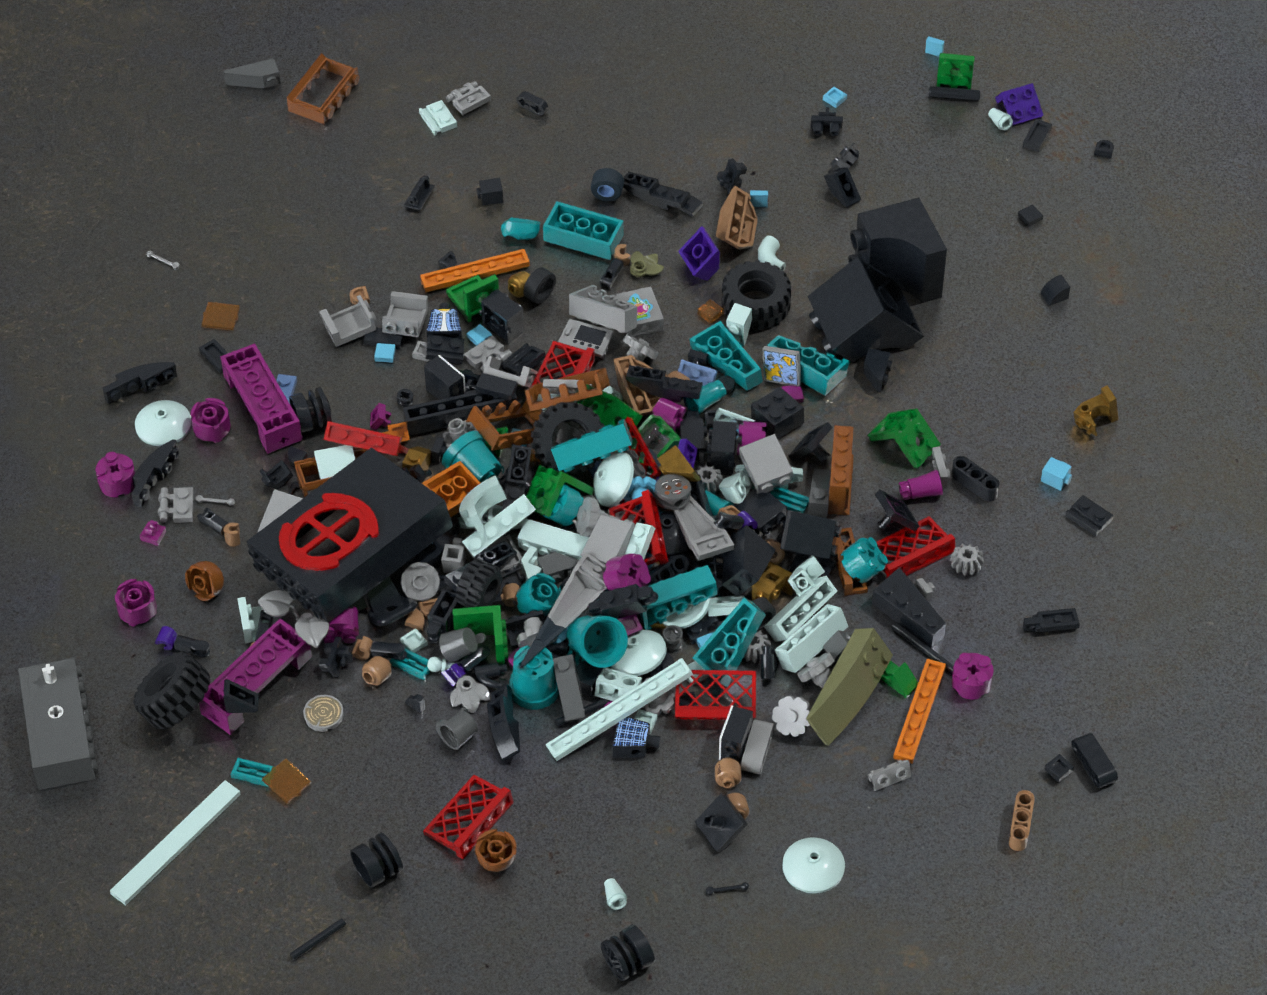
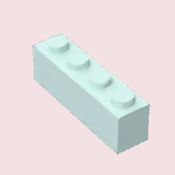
M523 494L484 524L485 530L479 533L475 531L462 541V544L470 555L475 558L477 554L492 545L536 509Z
M525 519L518 535V544L525 551L530 546L537 548L538 553L542 556L557 552L580 560L582 558L581 553L589 537Z
M827 576L815 579L813 581L814 586L800 597L796 595L764 626L775 642L787 640L837 592V589Z
M827 604L775 649L782 669L794 673L801 670L808 661L824 649L823 645L838 630L844 631L849 627L840 607Z

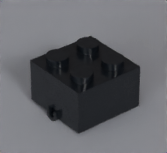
M496 289L481 301L482 309L479 314L482 315L483 326L507 344H510L524 333L523 308L519 303L511 300L507 294Z
M779 387L751 404V417L755 422L766 423V427H762V430H765L769 436L775 434L776 438L779 439L804 424V407L784 389Z
M714 421L713 428H709L707 466L712 467L714 465L715 470L720 469L721 475H733L736 436H738V431H736L737 422Z

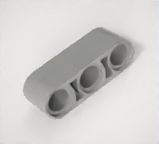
M754 719L742 757L741 770L761 774L772 739L774 723Z

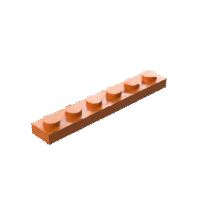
M525 249L421 274L420 280L426 293L457 285L476 275H479L482 279L494 274L497 275L529 267L530 261Z
M926 659L893 759L909 760V763L913 764L946 668L945 663Z

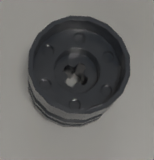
M321 387L315 388V394L312 390H308V400L305 399L302 393L289 396L290 405L300 421L301 434L313 431V421L316 422L319 428H323V421L326 426L328 421L332 422L331 407Z
M382 832L377 834L375 838L368 840L369 847L362 843L350 850V856L357 872L371 888L385 880L384 873L392 877L395 874L394 872L399 873L403 870V863L396 847Z
M632 924L620 931V939L613 935L609 940L606 939L601 942V950L606 963L614 975L621 981L628 979L629 975H635L636 967L643 970L655 963L653 950L645 935L636 925Z

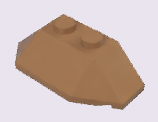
M734 186L720 210L716 237L737 249L751 248L754 243L758 219L754 206L750 201V194Z
M632 355L614 359L618 387L624 402L642 416L654 413L652 412L653 408L660 398L639 389L626 380L629 365L644 368L651 367L636 360Z

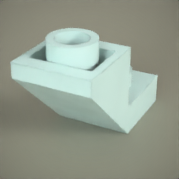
M533 546L529 547L521 559L522 573L526 581L537 573H542V568L537 566L538 551Z
M811 556L795 569L787 581L800 597L815 585L813 581L825 571L816 558Z

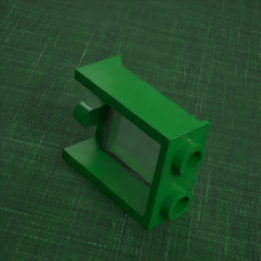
M649 415L638 428L647 448L652 449L658 458L675 445L679 446L681 438L661 416ZM633 439L631 449H636L637 440ZM640 453L639 463L644 462V453ZM648 467L647 474L651 475L654 471L651 467Z

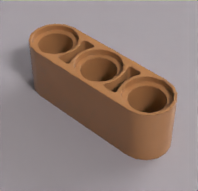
M1028 790L1019 791L1016 795L1009 837V846L1015 851L1024 850L1028 843L1035 800L1033 793Z

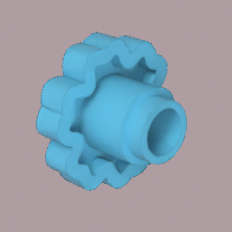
M640 476L633 478L631 486L623 498L625 503L641 497V492L648 489L655 497L656 480L651 477L642 479ZM642 503L635 506L636 510L642 508Z

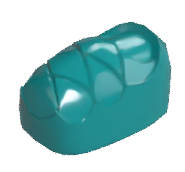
M510 217L501 225V232L504 237L510 236L518 240L533 239L539 234L541 222Z

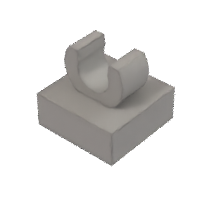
M923 578L916 579L914 583L915 587L929 601L933 590L936 589L933 583H926Z

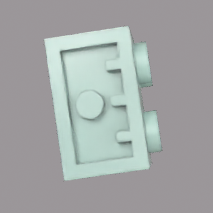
M245 597L237 598L245 643L255 642L260 612L263 609L261 606L251 607V604H246ZM274 617L272 625L281 617ZM263 620L262 623H268V624H269V621H268V620Z

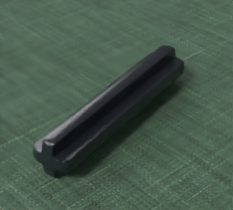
M930 86L929 96L979 100L980 90Z

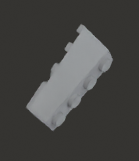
M595 285L569 294V315L575 316L579 320H588L592 324L603 325L608 329H616L620 333H628L630 330L637 328V306L625 300H617V296L607 295V291L603 289L598 291Z

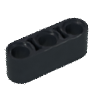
M965 456L954 458L951 475L956 481L986 501L991 502L997 499L1000 482L996 477Z
M683 555L668 557L667 563L658 564L649 571L651 576L649 585L662 580L660 577L661 571L664 572L663 580L684 573L689 566L688 559ZM676 560L679 562L678 568L675 567Z
M1092 733L1085 734L1071 741L1074 753L1097 788L1118 781L1115 767Z

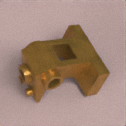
M1108 385L1101 388V394L1082 402L1074 411L1075 424L1081 429H1086L1089 435L1097 436L1096 424L1094 423L1095 418L1103 415L1108 416L1112 423L1119 420L1117 400Z
M769 561L759 581L751 586L752 601L764 597L772 603V600L778 598L780 591L792 596L795 591L787 581L792 573Z

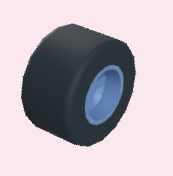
M599 169L593 174L591 192L600 200L615 201L622 194L624 178L621 173L614 169Z

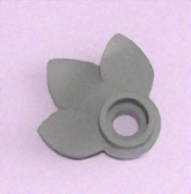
M471 676L459 678L456 688L450 695L452 707L462 704L471 713L476 712L480 700H490V693L487 687L476 683ZM468 682L470 686L464 687L463 683Z

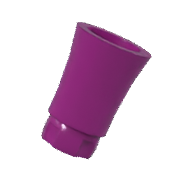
M937 470L898 483L902 500L943 495L942 484Z

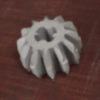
M705 465L704 468L698 466L695 472L700 474L705 490L715 495L717 491H720L719 485L723 480L720 469L715 470L714 465L712 467Z
M962 543L960 547H955L954 552L951 554L952 568H955L957 573L963 572L964 576L967 573L972 576L974 572L979 573L984 563L982 551H978V546L971 547L970 543L968 546H965Z
M761 630L755 634L743 657L746 662L753 660L756 663L757 659L760 660V654H763V646H771L767 634L762 635Z

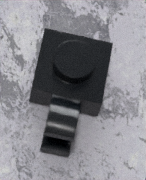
M710 616L705 622L700 620L690 627L683 628V631L693 645L696 643L697 638L716 630L719 620L716 616Z

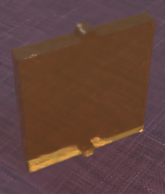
M208 302L206 311L203 312L202 327L234 330L236 320H238L240 305Z
M284 759L276 767L273 766L272 770L262 778V781L286 803L290 802L295 796L301 795V791L311 784V781L287 759Z

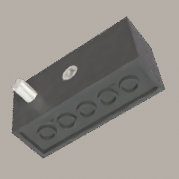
M75 658L18 668L32 768L38 789L42 790L95 779L94 771L98 770L95 758V747L92 741L93 734L89 722L90 715L87 709L88 703L84 690L85 684L81 666L76 665Z

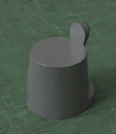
M467 627L443 633L439 639L441 652L449 662L458 661L477 650V643L486 641V635L479 633L475 636L473 631Z
M465 707L453 717L447 720H439L436 723L439 736L454 750H458L478 732L475 720Z

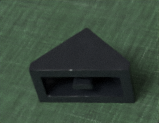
M228 679L224 680L223 698L226 713H254L258 711V693Z

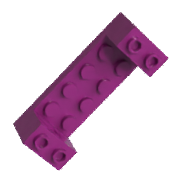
M254 343L220 356L223 375L230 388L236 387L258 426L260 441L267 454L301 441L300 421L256 344Z
M279 619L208 686V692L205 693L204 699L199 703L201 714L231 735L244 723L243 713H226L223 698L224 680L228 679L259 693L289 663L299 670L312 657L310 645L299 637L292 626Z

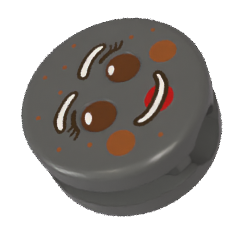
M667 474L657 480L655 484V500L661 507L677 510L689 503L691 484L685 477L677 474Z

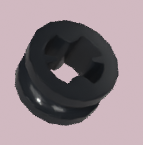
M409 389L399 390L397 393L398 405L402 407L410 406L413 403V392Z

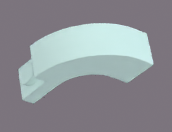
M496 475L473 488L460 504L459 511L467 527H475L478 533L485 530L482 522L483 514L490 507L507 499Z

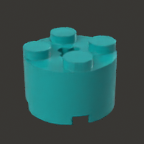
M564 484L551 516L544 517L562 526H569L574 523L572 520L577 517L579 508L584 500L580 495V491Z
M871 537L868 539H858L841 553V556L844 555L842 564L845 570L853 579L859 578L860 583L868 582L885 568V564L888 563L887 557L877 547V542Z
M537 573L518 589L516 595L517 608L521 613L525 614L533 610H543L545 618L550 613L562 590L560 587L557 588L555 585L556 581L551 576Z

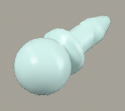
M434 656L428 660L427 667L431 672H439L440 670L443 672L455 663L446 662L445 658L441 660L439 657Z

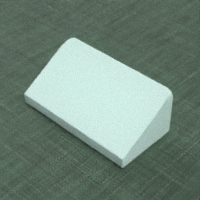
M722 408L717 409L714 421L737 422L736 429H739V424H743V421L755 422L753 419Z

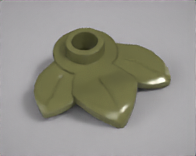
M636 251L630 257L632 263L630 272L636 277L657 275L664 270V266L658 264L657 254L643 256L639 251Z

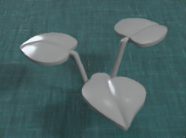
M271 591L259 599L258 604L262 609L274 617L284 616L291 609L297 621L295 631L309 645L318 648L323 638L327 635L329 630L328 622L323 618L318 619L311 613H303L299 616L295 607L291 605L294 600L287 591Z

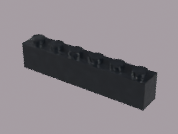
M472 392L403 408L404 422H406L409 436L447 428L449 422L453 419L467 420L473 406H477L482 411L484 406L489 405L492 409L491 413H494L497 405L503 403L506 406V410H508L511 403L517 400V395L515 392L512 400L480 392Z

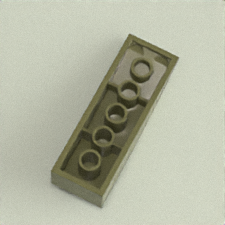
M874 628L854 630L806 717V720L825 746H829L857 715L877 686L893 656Z

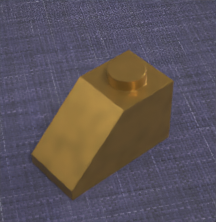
M676 445L657 458L661 464L659 469L664 475L677 474L693 482L701 480Z
M419 446L410 448L402 462V468L406 467L409 470L412 466L419 464L423 471L428 470L432 462V450Z

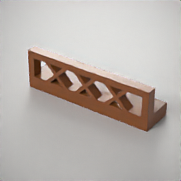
M852 528L841 529V535L848 534L849 539L846 543L841 540V536L836 539L835 545H838L835 561L844 596L868 593L866 583H861L862 587L853 588V580L859 582L860 579L857 577L853 579L842 564L844 555L841 556V553L850 546L849 544L852 545L855 542Z

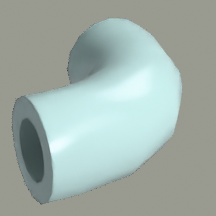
M766 236L758 248V260L762 263H765V261L770 262L772 266H778L780 271H784L786 263L780 261L775 255L780 247L778 240L773 236Z

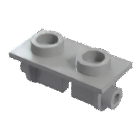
M898 760L887 765L885 769L882 767L877 770H871L867 776L870 782L873 781L874 791L910 778L909 760Z

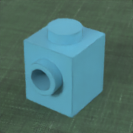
M1051 457L1042 470L1041 482L1062 490L1065 484L1068 485L1072 479V474H1070L1072 466Z

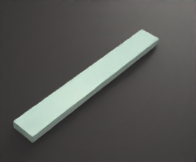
M682 658L548 742L546 744L547 748L557 762L693 675L692 671Z
M226 780L222 782L110 890V894L126 906L241 795L240 791Z

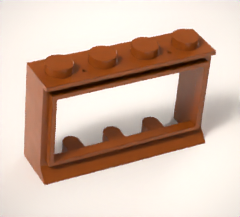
M321 53L287 96L288 111L325 125L328 119L332 118L335 110L341 106L345 97L349 96L351 89L358 84L360 79L358 67L353 68L328 59ZM321 69L342 76V80L320 108L301 101L303 92L306 89H311L313 79L320 77Z
M606 368L559 378L561 380H578L577 387L579 392L569 394L567 385L562 383L559 385L561 396L551 398L549 389L543 387V382L534 384L525 390L529 409L534 411L551 405L554 406L560 402H573L603 395L602 390L610 386ZM586 384H591V386L596 388L587 390ZM538 394H541L542 401H537Z
M527 399L523 407L519 408L520 403L514 400L508 410H506V406L503 403H499L494 413H491L492 409L489 405L484 406L482 411L477 406H473L466 422L473 424L492 447L491 450L494 451L510 448L512 445L531 444L533 442L531 431L533 432L534 428L499 434L490 422L525 416L533 426L543 411L541 409L530 411Z
M834 425L828 514L850 515L854 458L852 454L854 427Z
M354 447L355 459L367 450ZM315 457L294 462L296 476L303 497L308 495L307 491L318 488L331 478L328 477L306 483L304 476L318 473Z

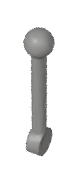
M152 251L146 253L147 257L160 260L172 266L174 270L180 268L178 262L172 263L155 255Z
M201 495L195 498L197 503L215 502L226 503L230 506L235 504V500L232 498L228 500L203 498Z

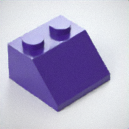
M701 226L678 252L693 276L708 281L719 270L720 251L705 228Z

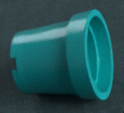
M476 430L467 432L455 440L446 450L441 461L442 466L446 469L461 461L480 483L495 475L499 479L498 475L500 472L504 473L503 465L489 450L485 439Z
M586 615L577 618L569 625L567 630L569 647L575 653L580 654L586 662L595 667L606 668L616 664L623 657L627 649L628 636L625 627L619 620L610 616L599 615L592 617Z
M529 645L520 648L514 655L513 672L509 680V686L512 688V700L517 705L526 709H543L554 703L559 696L553 657L551 652L544 648L523 668H520L524 657L530 649Z

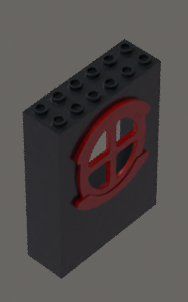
M371 447L246 542L249 548L248 553L254 561L253 567L257 572L264 573L270 582L274 581L282 591H287L293 600H298L306 610L310 609L318 619L323 618L329 623L451 529L453 525L443 498ZM338 509L348 511L345 516L330 527L320 523ZM358 518L360 521L359 530L351 542H346L335 534L352 519ZM312 528H316L321 532L320 535L304 547L298 548L296 546V541ZM326 539L332 540L341 547L339 551L325 556L307 555Z

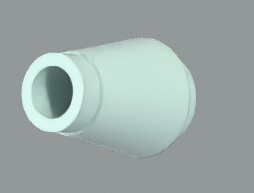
M992 108L989 111L988 116L998 129L1008 130L1012 126L1013 120L1009 114L996 108Z
M614 878L607 879L604 882L607 904L614 910L622 909L627 904V895Z

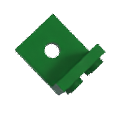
M940 53L936 87H940V84L950 85V88L967 86L968 89H971L975 56Z
M495 274L483 280L479 275H476L446 289V293L464 318L470 322L471 316L479 313L482 309L481 301L496 289L499 290V281Z
M586 384L587 390L596 388ZM603 390V395L577 400L576 402L589 408L594 404L592 410L595 414H598L601 418L600 422L604 423V426H616L620 419L630 417L637 427L642 418V415L616 396Z
M917 408L888 413L867 435L870 441L894 438L914 468H919L932 454L933 447L941 445ZM916 437L920 440L919 446L916 444Z
M539 465L526 497L536 509L535 513L550 517L564 484L588 495L593 494L594 488L564 472H558L551 468L547 469Z
M500 605L452 609L454 630L467 627L473 631L475 636L479 633H483L486 636L494 635L496 661L498 665L505 664L504 659H508L505 619H501Z

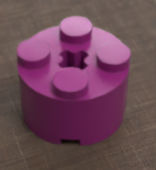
M207 398L204 402H197L191 409V420L195 436L204 441L221 442L231 428L228 408L223 401L216 398Z
M660 398L652 412H654L653 415L661 416L676 431L677 429L680 430V422L683 420L682 417L686 412V407L668 399ZM657 427L651 432V434L669 441L658 431Z
M743 421V424H739L738 436H742V443H738L737 455H740V447L765 438L766 431L762 430V427H766V423Z
M108 452L105 457L99 460L95 471L98 485L103 494L109 497H118V495H127L134 490L132 477L135 474L132 459L124 454Z
M625 554L613 557L606 562V570L603 572V580L609 591L637 584L639 587L646 586L651 580L648 567L640 554Z
M130 579L118 586L115 602L118 615L130 626H137L149 621L157 614L154 589L149 582Z
M353 606V609L348 607L328 623L329 630L323 638L325 644L334 642L335 637H341V641L348 644L356 641V637L359 634L358 609Z
M978 653L960 654L953 667L952 687L958 691L961 697L975 700L989 693L994 672L991 659Z

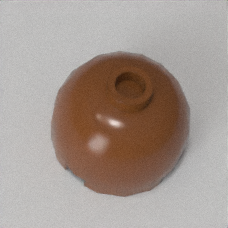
M200 561L191 565L186 571L185 581L189 590L193 589L197 593L194 595L197 599L209 601L221 592L224 585V576L221 569L215 563Z
M492 829L484 832L477 839L475 854L479 864L484 869L492 872L506 870L513 864L516 858L517 845L514 837L509 832H498L497 829Z

